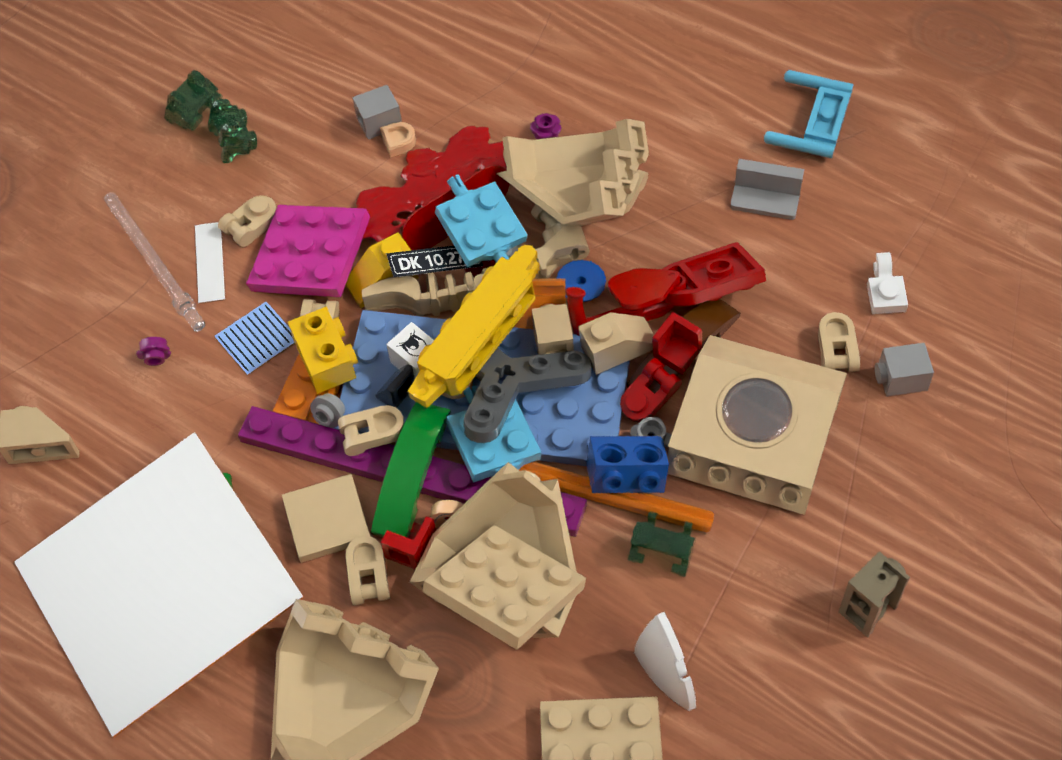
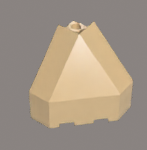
M624 119L616 122L615 129L598 133L537 140L504 137L503 157L506 162L507 171L497 174L562 225L583 226L623 216L627 208L624 200L627 194L633 193L640 177L637 172L638 167L646 162L649 155L645 124L643 121Z
M509 462L506 463L432 534L410 583L423 592L425 579L493 525L576 572L558 479L541 481L536 474L526 470L519 471ZM574 599L532 637H559Z
M296 599L276 651L271 760H360L419 721L439 668L424 651L412 645H409L407 649L399 648L394 643L388 642L389 634L365 622L360 623V625L349 623L341 619L344 612L332 606Z

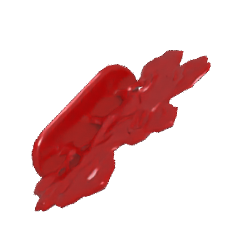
M467 126L449 138V144L444 152H436L430 148L407 151L406 161L408 165L401 172V178L406 180L402 187L379 186L363 190L359 193L356 200V208L367 209L370 215L362 239L371 237L380 242L397 232L400 234V229L403 225L402 238L411 250L432 248L449 237L435 214L436 206L456 197L447 184L449 178L452 176L455 178V175H460L467 190L478 189L495 181L504 197L506 196L510 183L497 174L507 171L506 162L503 157V141L489 144L490 134L488 127ZM417 205H421L419 209L415 210ZM400 212L413 213L408 219L396 217ZM399 221L401 224L393 226L391 223Z

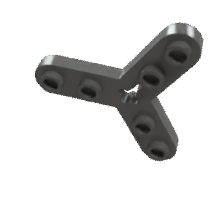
M497 348L475 376L481 383L464 417L465 436L477 443H487L495 440L503 428L518 393L584 384L591 376L592 362L590 358L579 351L510 358ZM504 375H509L504 379L502 384H499V378H502Z

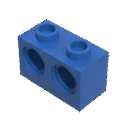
M590 436L586 465L592 493H664L669 462L662 436Z

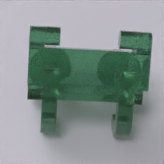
M192 70L182 85L168 95L164 118L171 124L176 122L185 130L189 128L191 131H194L202 122L203 116L201 114L208 107L210 110H214L222 100L223 95L218 92L219 88L208 78H205L200 72Z
M218 99L211 106L207 127L215 136H219V145L223 147L221 153L222 162L230 163L236 155L249 154L250 150H255L257 148V136L255 131H248L246 127L247 114L245 109H238L237 105H231L227 99Z
M650 511L648 522L637 521L634 527L628 561L643 563L645 555L639 553L640 547L680 558L681 565L673 563L671 572L686 577L696 538L690 537L693 523L686 521L683 533H676L655 527L658 513Z

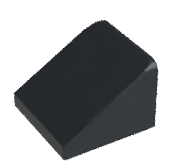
M407 364L397 370L377 392L376 398L386 405L397 408L408 396V390L415 380L413 367Z

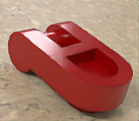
M653 358L647 363L642 373L626 389L621 397L620 405L623 413L634 422L640 423L645 418L653 417L682 385V380L674 373L670 375L664 370L665 365L657 358ZM654 380L661 385L655 394L648 388Z

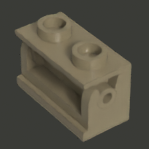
M879 551L848 582L839 613L865 636L869 637L873 633L876 623L884 616L887 605L889 604L893 609L898 607L910 576L906 574L905 569L898 561L893 558H887Z

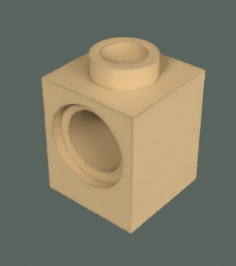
M547 304L540 308L532 309L533 330L538 355L574 351L567 304Z

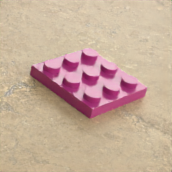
M278 205L246 283L251 292L341 297L370 219L367 209Z

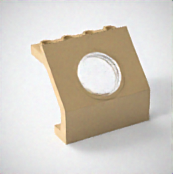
M710 335L698 355L668 444V474L805 515L847 373Z

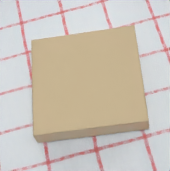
M352 474L282 494L301 563L347 549L349 543L355 538L370 536Z

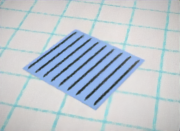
M264 302L214 336L247 375L294 343L289 326L267 302Z

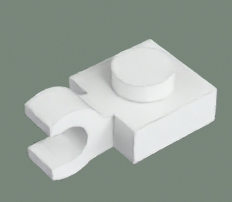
M890 252L876 253L877 262L873 263L875 278H869L867 282L872 314L906 312L908 301L903 276H892Z

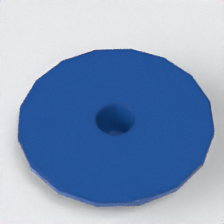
M586 260L569 262L559 270L556 278L566 279V289L569 287H579L585 290L586 295L583 297V302L599 297L606 285L604 271L597 264Z

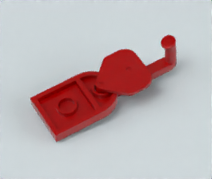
M738 242L674 262L663 269L635 268L613 276L608 281V288L622 307L586 318L583 307V297L586 295L585 290L579 287H569L565 290V294L567 295L573 333L580 336L578 326L610 312L641 316L646 321H650L664 316L674 306H690L706 301H716L724 295L739 290H749L754 285L765 282L766 274L765 269Z

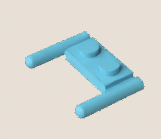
M792 70L786 71L784 80L787 83L819 89L804 139L767 131L764 135V142L832 159L854 84Z

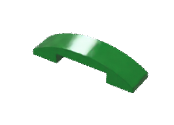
M415 402L401 430L384 477L371 529L373 535L383 537L386 531L389 530L409 538L418 511L416 504L436 445L441 443L447 426V416L451 414L450 409L430 405L426 408Z

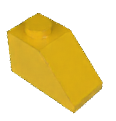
M399 232L370 246L349 274L345 286L360 308L365 307L362 289L383 279L393 277L386 253L411 251ZM417 274V275H410V276L414 277L415 279H418V278H419L418 274Z

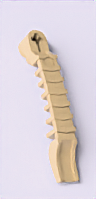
M558 222L553 228H549L542 233L545 244L541 248L535 249L538 254V259L536 260L539 262L540 271H538L534 279H548L557 267L564 266L571 261L583 260L588 256L590 250L581 226L562 225ZM483 268L481 274H484L488 268ZM467 272L464 274V284L456 286L453 275L448 274L445 276V289L438 290L435 274L427 273V292L421 293L419 282L410 275L389 277L362 289V298L365 310L369 311L401 308L409 310L417 316H424L430 313L438 316L443 311H458L464 297L469 292L474 291V277L471 272Z

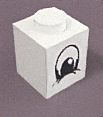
M411 322L386 344L390 362L398 369L410 364L413 367L414 377L416 378L420 371L417 365L419 354L426 345H431L434 340Z

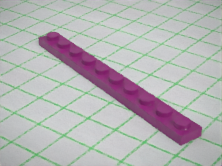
M254 406L251 407L238 434L242 443L380 482L384 481L395 448L394 445L385 444L366 449L362 454L356 456H348L345 454L343 447L345 436L339 430ZM433 456L420 493L465 504L492 477L473 482L466 465ZM561 492L568 532L570 536L576 537L587 507V499Z

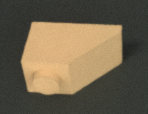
M610 312L578 326L581 348L584 354L590 358L596 375L653 350L652 337L654 334L645 318L641 316Z
M19 406L11 410H1L0 453L8 464L79 458V450L70 435L37 407Z

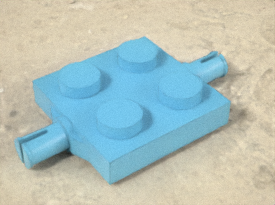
M455 175V178L453 176L449 178L447 184L456 197L436 206L435 214L466 266L469 267L480 261L495 260L497 263L501 256L509 260L506 253L512 247L526 242L528 235L496 182L494 181L478 189L467 190L460 175Z
M472 386V391L468 387L463 392L469 405L478 389L477 386ZM516 399L500 434L495 440L487 443H477L465 436L464 417L467 410L447 416V426L473 482L493 477L508 462L519 470L523 465L541 459V450Z

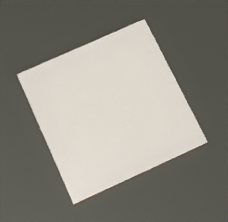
M195 432L14 561L112 737L120 734L291 608L296 599L301 600L304 598Z

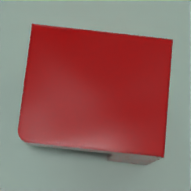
M672 312L652 337L653 357L683 375L703 348L701 328Z
M426 516L422 525L414 522L409 538L387 530L380 542L384 557L416 570L432 534L436 531L434 519Z

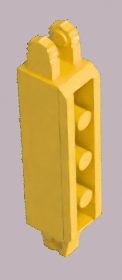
M524 244V246L518 248V251L514 252L509 260L501 256L494 266H490L485 271L482 281L477 288L464 297L461 307L456 314L443 323L440 334L432 344H428L422 349L417 361L420 371L408 390L412 400L428 408L444 392L450 396L462 394L535 301L532 281L536 274H538V271H540V265L536 260L538 259V254L533 245Z

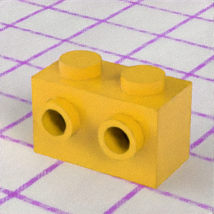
M327 306L288 321L292 338L317 394L356 378L353 365L358 363L355 351L351 343L344 345L341 338L346 336L342 323L339 317L332 319Z

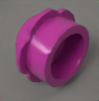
M548 113L537 115L534 118V122L530 125L531 132L536 139L558 137L562 127L559 125L560 119Z
M162 337L142 339L139 342L140 350L136 352V356L139 359H144V363L150 366L163 364L165 359L171 355L170 348L167 347V340Z

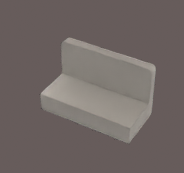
M739 159L730 208L742 212L794 220L804 169Z

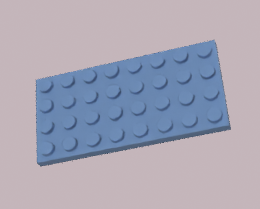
M362 310L353 345L358 359V363L353 365L356 378L344 383L340 400L345 406L343 416L379 406H386L375 395L389 378L399 370L390 362L386 345L411 322L435 340L447 319ZM513 327L498 346V349L510 358L538 355L534 330ZM572 334L574 351L584 353L581 348L580 336ZM630 360L597 375L593 368H591L589 380L581 385L518 393L516 401L541 450V459L539 461L587 466L590 436H619L622 418L620 402L622 395L626 391ZM504 375L502 378H499V384H502L504 379L509 375ZM474 377L473 386L479 387L481 381ZM409 394L397 407L403 415L404 423L415 404V401L410 398ZM441 395L431 405L450 409V415L467 410L469 402L466 396L460 399H450ZM446 426L441 443H437L436 448L458 450L448 426ZM361 428L358 432L359 434L369 432V428Z

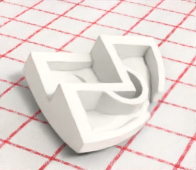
M665 612L657 614L645 627L637 640L634 653L652 681L674 702L690 711L696 708L693 683L690 676L682 678L687 675V669L683 660L684 655Z

